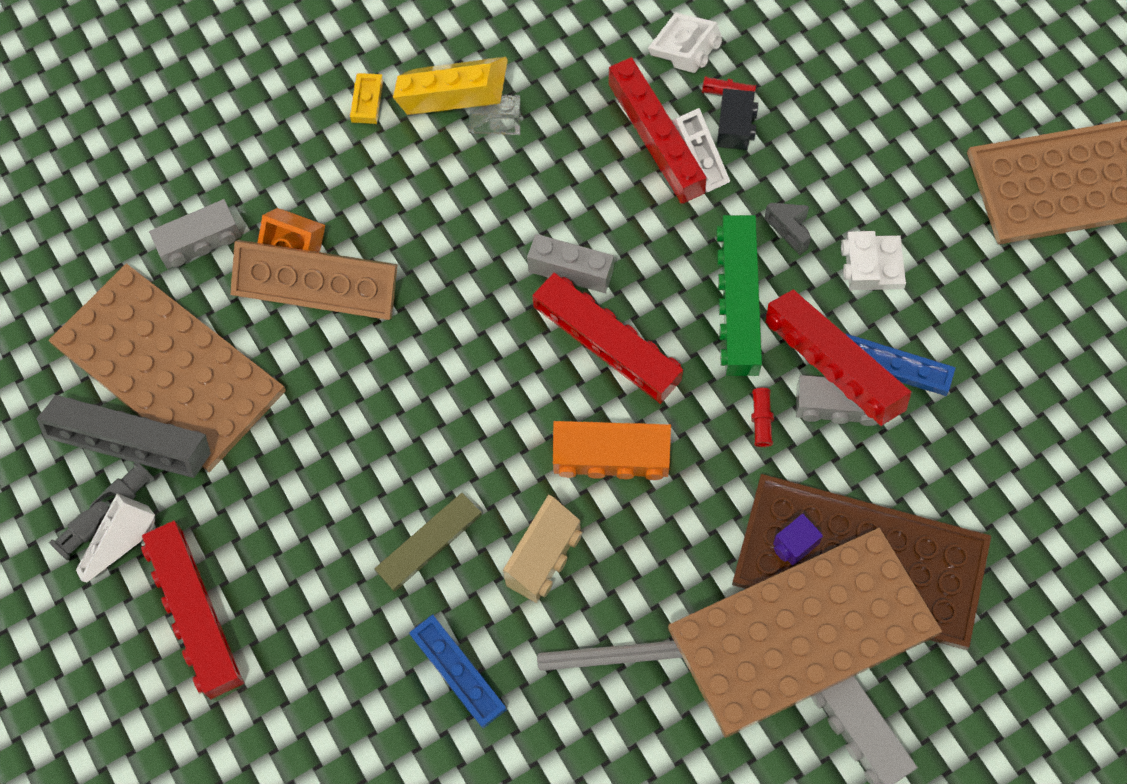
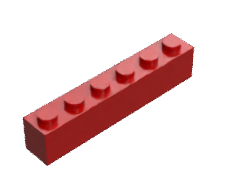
M628 58L610 66L609 86L680 203L684 204L705 194L706 175L633 58Z
M553 273L532 295L533 307L659 404L682 381L683 369L677 360L664 356L653 342H646L638 336L637 331L633 327L619 322L614 313L609 309L599 307L589 294L578 291L568 278H561L556 273Z
M794 289L768 303L765 323L769 328L778 333L790 347L797 350L829 382L836 385L848 399L855 402L868 417L882 426L907 410L911 391Z
M174 520L141 535L145 543L141 547L143 555L148 563L152 561L155 571L151 572L152 578L158 588L162 587L165 594L161 598L163 606L168 614H173L175 623L171 625L174 634L178 640L182 639L186 649L182 650L183 657L189 667L193 666L196 676L192 677L198 693H204L208 698L213 699L243 685L244 681L181 527Z

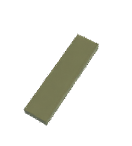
M460 493L375 567V572L395 592L481 517V511L463 493Z

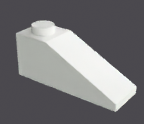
M700 108L671 120L707 177L705 192L707 193L731 182Z
M117 493L76 569L81 581L87 583L142 541L141 535L150 532L155 521V514L149 506Z

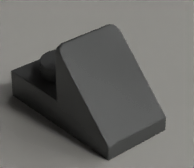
M782 203L768 204L764 219L799 256L806 252L811 236L808 229L801 223L806 220L809 207L806 205Z

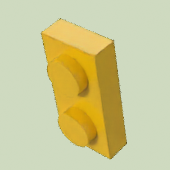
M356 74L350 112L351 123L377 124L383 87L382 74Z

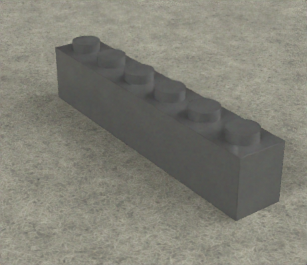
M55 395L37 417L44 438L195 478L211 454L206 434L199 431L153 421L146 417L126 414L123 411L103 408L96 404L80 402L73 398Z

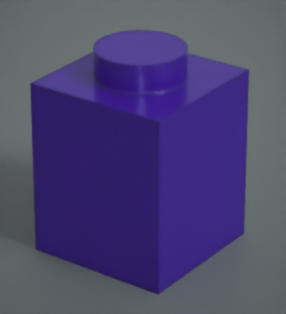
M801 514L776 535L773 542L774 550L780 559L785 562L788 560L794 566L820 544L823 535L804 514Z

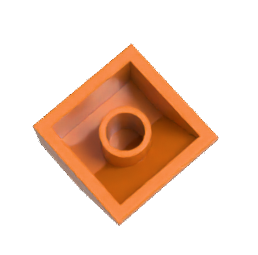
M276 208L262 216L258 243L320 252L325 225Z

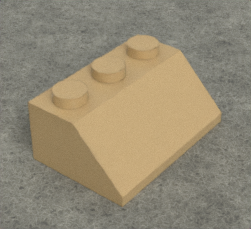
M547 496L503 569L506 586L535 603L538 602L541 596L544 598L547 596L553 585L551 578L555 571L559 573L562 571L568 559L565 556L570 546L575 548L582 536L580 520L554 497Z

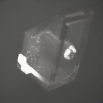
M502 95L500 104L470 108L468 133L520 135L522 116L520 95Z

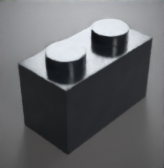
M723 88L716 147L748 150L749 140H755L756 125L751 124L752 118H757L758 102H754L755 91Z

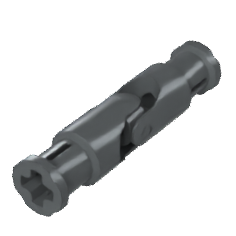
M135 462L133 464L134 467L122 479L117 478L92 502L89 510L76 516L68 524V529L56 540L49 541V544L67 561L71 558L70 554L83 542L87 543L96 534L110 508L105 502H102L103 499L116 496L118 493L133 500L136 497L135 493L148 481L152 482L154 480L153 476L140 463Z

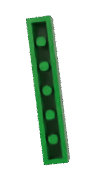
M723 215L722 225L716 228V241L721 242L722 250H717V266H722V274H718V290H723V299H719L718 309L719 315H724V324L719 326V339L725 340V349H720V366H725L726 376H759L762 366L756 215Z

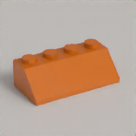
M554 421V474H559V476L565 478H572L577 474L588 475V477L595 479L611 475L617 476L619 479H632L634 476H644L649 480H661L663 477H668L671 424Z

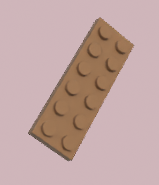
M237 240L234 244L230 295L390 320L393 313L398 264Z

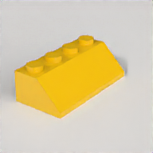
M505 56L412 69L397 76L393 98L407 115L500 104L508 59Z

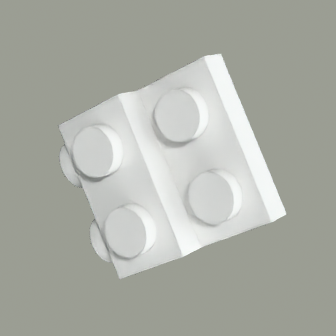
M675 12L648 49L652 56L671 60L674 68L695 73L699 67L706 66L710 52L720 47L722 36L717 22Z
M875 231L847 233L846 239L841 241V254L846 256L847 264H844L843 277L844 280H848L849 290L905 288L906 280L901 236H876Z

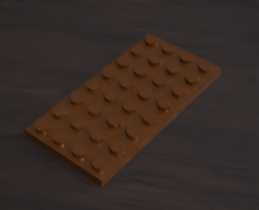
M761 474L732 585L747 589L880 527L942 630L940 635L930 639V641L967 651L970 647L991 535ZM801 514H804L823 537L817 547L792 566L788 560L785 562L776 554L773 542L778 533Z

